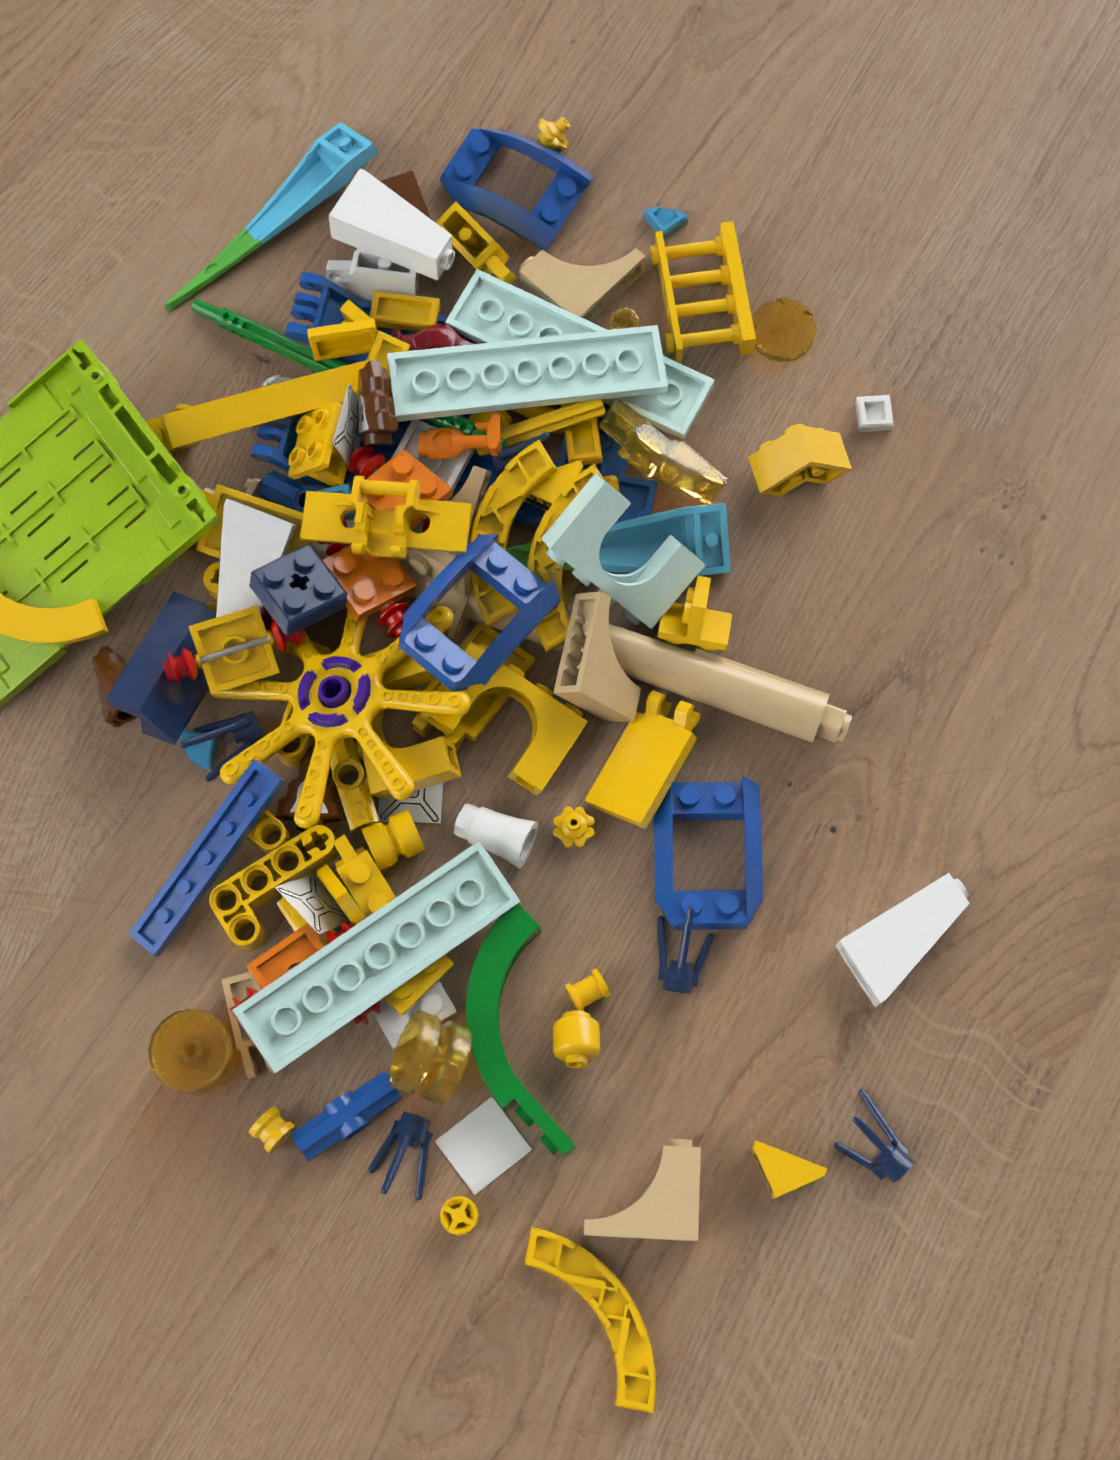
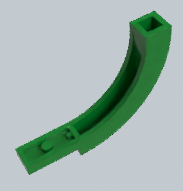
M517 903L503 913L491 927L474 961L466 999L468 1037L479 1072L492 1096L504 1111L507 1110L516 1101L519 1107L514 1111L528 1127L535 1123L544 1133L539 1140L554 1156L559 1151L566 1157L575 1148V1144L516 1077L508 1063L501 1041L499 1011L504 985L517 958L541 933L539 924L520 903Z

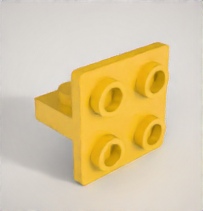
M336 401L307 413L300 418L296 427V433L298 434L296 445L290 453L288 460L290 465L288 477L295 480L308 475L333 487L343 485L348 465L333 444L343 404Z
M697 576L695 588L688 587L685 605L673 603L661 617L658 638L665 639L671 644L687 643L697 645L708 651L727 650L732 614L706 609L711 578Z

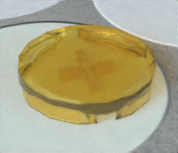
M777 298L776 301L770 303L767 301L761 304L752 318L757 352L767 359L777 362L794 361L804 356L812 347L817 330L809 308L799 301L789 298Z

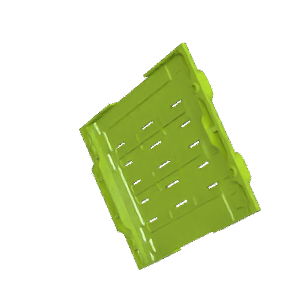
M82 338L6 403L12 409L0 419V593L2 595L6 594L5 597L20 604L39 608L66 607L92 598L97 601L104 617L141 584L146 585L217 523L218 515L206 501L204 493L195 481L185 474L120 389L119 383L113 374L97 359ZM0 633V709L67 653L66 648L72 643L41 645L23 642Z

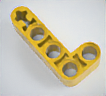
M316 825L305 830L212 890L209 897L210 906L229 938L240 949L254 951L263 945L266 939V931L254 910L281 894L275 887L313 874L337 857L338 851L333 844L336 837L329 828L323 825ZM319 839H322L326 845V848L320 851L315 843ZM303 848L306 849L307 853L311 857V859L308 861L301 851V849ZM297 857L299 858V863L294 870H282V864L285 859ZM267 876L268 883L265 888L259 891L252 890V882L256 877ZM228 895H236L237 902L235 906L230 910H222V900ZM247 924L254 925V935L246 941L240 940V929Z

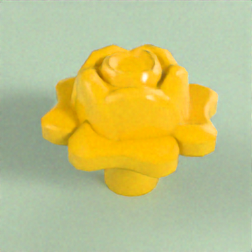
M563 117L556 123L540 119L538 124L540 132L537 135L540 138V142L552 150L560 148L566 151L568 142L564 132L570 127L569 122Z
M569 806L565 807L562 814L553 819V824L556 826L553 830V835L561 839L566 848H570L573 844L581 848L587 839L595 835V830L591 827L594 825L595 819L587 815L581 806L576 807L574 811Z

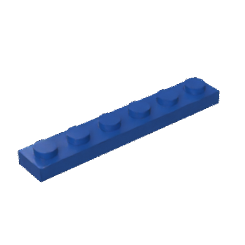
M254 759L128 933L153 956H161L283 787L286 782L284 779L259 760Z

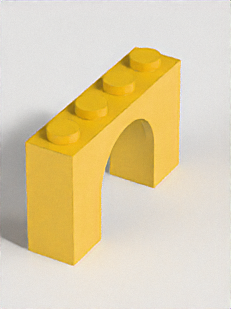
M470 642L464 652L477 661L488 647L480 643L475 645L473 642ZM510 663L507 665L502 664L485 686L483 684L471 685L467 690L457 692L466 693L470 697L471 704L489 694H503L516 699L524 706L531 719L532 735L527 748L507 777L537 796L543 791L588 721L582 718L583 713L569 703L563 705L554 699L553 692L546 686L539 683L534 685L525 679L524 672ZM442 683L437 691L451 690ZM422 712L420 717L447 736H450L463 716L456 717Z
M384 649L363 655V657H374ZM407 656L388 670L382 684L386 689L405 690L436 680L437 678L410 656ZM385 710L379 712L374 717L372 722L374 732L414 781L415 791L462 777L454 743L442 736L405 748L391 747L386 741L382 730V717ZM356 740L358 754L364 760L366 769L364 784L369 787L371 795L383 801L394 798L358 740Z

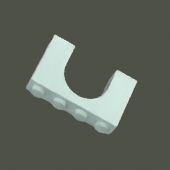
M595 473L541 538L549 547L546 554L560 566H563L565 562L574 568L572 574L587 587L592 582L600 588L599 591H603L611 596L610 605L613 606L618 602L625 608L622 614L638 626L642 621L652 629L703 569L705 564L672 535H669L649 561L640 569L622 575L604 571L599 558L601 542L609 529L631 503Z

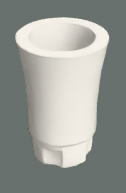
M466 803L456 819L454 835L468 840V843L472 845L480 841L487 851L503 858L520 869L527 861L535 843L538 822L512 817L485 807L479 808Z

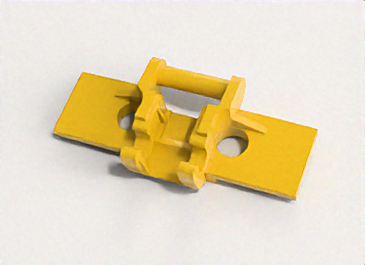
M356 475L353 480L351 494L306 491L300 539L352 544L351 549L354 554L406 559L408 551H416V549L466 553L473 505L472 503L419 499V480L411 479L409 483L365 480L364 476ZM364 494L407 497L406 504L396 506L395 511L376 510L370 507L367 503L368 499ZM356 511L354 528L344 527V516L348 512ZM420 516L429 518L430 526L424 533L418 534L412 531L411 525L414 519Z

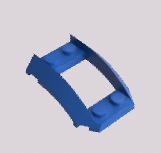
M472 128L439 180L445 192L446 190L448 191L453 203L456 201L463 209L479 214L499 224L521 239L525 237L539 246L540 251L542 249L547 251L594 176L558 152L527 137L504 130ZM500 146L522 153L557 173L532 213L500 195L475 186Z
M498 534L479 535L467 546V552L458 554L440 572L402 618L403 624L398 647L451 691L467 690L469 686L483 684L485 686L513 651L561 601L554 579L546 584L495 543ZM469 570L521 610L477 661L425 620L439 601Z
M742 776V782L672 783L653 816L655 904H658L664 912L665 919L673 930H683L687 909L690 906L695 909L692 930L746 929L753 919L757 908L763 902L759 785L745 776ZM673 820H742L745 890L674 891Z

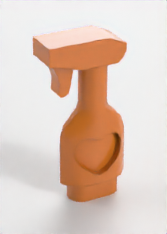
M492 414L490 420L483 423H475L476 429L487 432V435H465L456 428H429L428 432H419V456H428V460L450 459L458 457L467 449L488 448L492 456H499L502 450L501 440L503 436L501 414Z

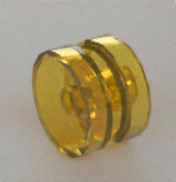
M196 1009L176 1011L163 1019L152 1033L148 1048L150 1066L157 1078L174 1090L195 1096L214 1093L226 1085L236 1071L239 1059V1051L236 1047L234 1034L229 1026L208 1012ZM197 1046V1055L193 1058H190V1051H196Z
M417 1010L405 1025L394 1051L389 1073L390 1087L407 1094H413L419 1089L421 1099L438 1105H444L457 1089L469 1058L471 1048V1031L469 1027L452 1021H447L441 1026L439 1016L423 1010Z

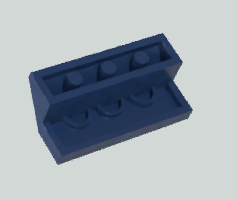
M173 591L107 695V705L140 718L142 733L175 746L209 687L203 669L198 668V665L196 666L198 670L196 681L186 676L181 678L180 686L177 685L176 680L169 682L162 661L169 660L167 652L174 658L181 656L182 647L189 650L195 659L194 655L197 654L188 626L216 618V613L205 603Z

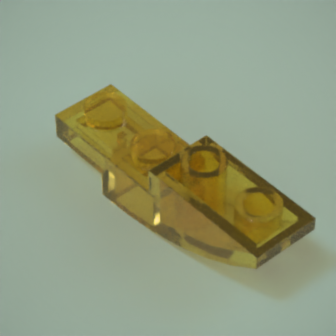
M621 398L611 405L599 424L603 431L622 446L617 453L648 477L679 494L706 504H712L729 481L728 478L677 436L671 442Z

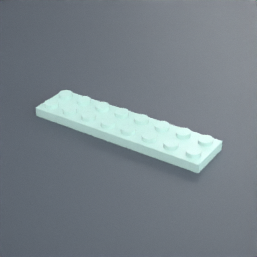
M476 269L445 321V325L454 329L459 335L478 344L607 330ZM663 356L668 382L666 393L602 399L603 403L684 441L709 396L715 380Z
M658 325L387 353L394 410L398 422L666 393L668 390Z
M478 841L232 1009V1012L273 1073H277L519 903L520 900L484 846Z

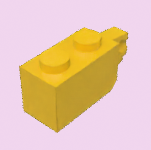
M456 201L435 222L452 235V245L475 269L491 276L496 275L500 280L511 284L517 278L504 265L510 259V256Z
M345 835L333 842L342 857L341 860L335 863L337 866L336 870L366 918L396 898L369 852L364 850L363 846L355 851Z

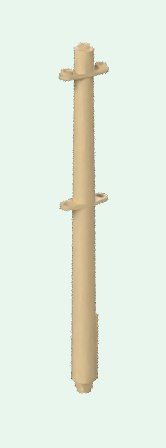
M256 476L253 479L249 477L244 484L243 493L261 498L259 491L263 478ZM205 487L203 489L213 494L215 492V490L208 487ZM310 541L309 545L313 547L322 560L329 557L326 554L328 544ZM409 563L401 564L417 585L415 592L408 597L417 600L434 579L426 574L421 575L417 573ZM473 588L466 597L455 591H449L435 606H446L454 613V623L448 632V637L454 640L458 638L467 619L487 625L479 610ZM518 609L515 613L490 627L502 631L521 610ZM566 609L567 615L570 620L572 611ZM609 623L610 637L616 658L627 676L813 743L815 736L834 743L836 740L844 742L852 715L846 714L847 711L827 704L830 694L698 648L695 649V652ZM535 629L525 638L542 645ZM564 644L554 650L563 652Z

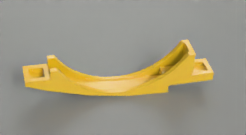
M366 361L184 408L147 420L146 423L169 453L228 433L311 412L336 401L343 404L348 383H350L355 391L359 370L364 368Z

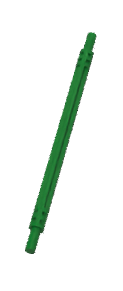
M195 299L192 303V311L215 321L218 327L316 372L348 365L335 358L315 361L311 347L290 339L227 308L221 310L199 299ZM460 415L420 419L438 428H456L465 435H487V432L476 429L475 422ZM504 439L501 440L502 450L506 447L507 443Z

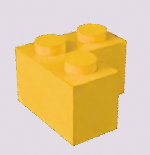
M795 424L788 427L784 431L785 434L775 440L763 443L759 447L760 450L748 457L759 492L779 497L806 481L827 485L852 469L840 433L824 430V428L804 426V424Z

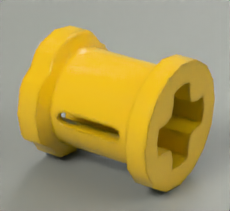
M597 968L591 970V975L573 985L570 983L564 985L573 1005L578 1011H584V1007L602 997L606 999L612 997Z

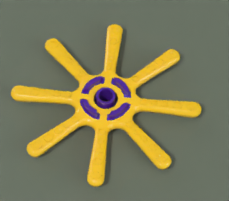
M439 606L430 612L425 620L438 631L444 633L453 625L454 614L450 608ZM349 611L347 613L342 642L335 652L327 655L320 654L306 632V638L300 640L301 647L295 642L289 643L304 664V671L297 680L286 683L259 679L212 695L215 698L225 700L287 701L292 704L293 713L291 717L271 733L226 762L220 769V777L224 783L236 785L254 759L265 763L297 737L304 734L313 735L315 747L294 814L296 825L305 829L314 827L319 821L333 751L336 745L345 738L352 737L358 740L395 799L406 800L413 795L415 791L414 781L372 728L374 717L379 712L386 709H397L459 717L467 714L471 707L470 697L464 692L386 689L382 684L385 674L409 655L398 647V638L383 651L377 653L376 656L363 657L359 652V647L368 617L356 622Z

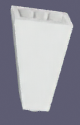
M359 169L329 214L331 238L438 281L444 269L449 270L453 264L455 251L452 250V235L363 169Z
M226 499L223 511L216 617L253 605H258L261 614L265 607L249 586L251 572L286 555L297 525L236 501Z
M950 873L845 936L835 945L875 1008L892 994L970 904L967 900L969 895L965 886L959 879H953Z

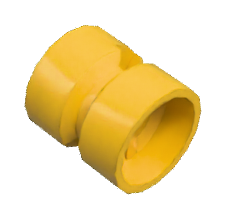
M408 809L389 816L388 825L386 826L381 822H375L362 828L366 842L380 871L395 865L394 863L398 862L400 854L409 859L426 851Z

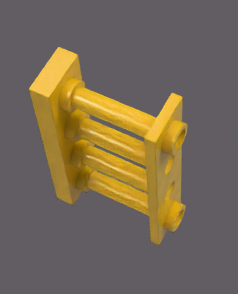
M734 221L720 223L719 236H715L714 240L667 247L664 244L662 231H656L655 245H650V258L652 265H658L669 333H665L667 353H673L674 361L682 364L683 348L732 341L733 344H738L740 356L753 354L756 336ZM715 253L717 257L722 256L723 265H720L719 269L670 276L667 260ZM720 282L722 286L727 285L729 294L725 295L723 299L675 305L673 289ZM727 312V315H733L734 324H731L730 328L680 334L678 318Z

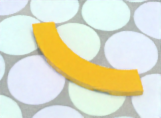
M540 440L529 445L504 467V471L498 476L493 485L488 488L474 520L470 543L479 535L498 534L495 543L506 551L508 534L519 508L539 484L557 472L556 466ZM472 572L473 593L488 628L518 611L516 606Z
M595 464L578 474L563 488L549 510L545 512L530 548L527 568L546 584L554 579L561 600L559 605L553 608L535 628L546 653L565 643L570 620L563 600L562 576L564 565L560 566L546 554L549 547L541 538L595 473L604 479Z
M0 593V633L10 638L41 645L69 644L92 639L108 632L99 605L92 598L66 607L39 608L17 603Z
M531 1227L524 1265L550 1273L575 1289L588 1302L606 1330L615 1357L617 1371L615 1406L654 1413L656 1385L652 1348L642 1317L628 1291L603 1262L583 1247L553 1232Z

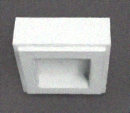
M890 395L856 397L855 406L859 433L889 431L893 429L894 423Z

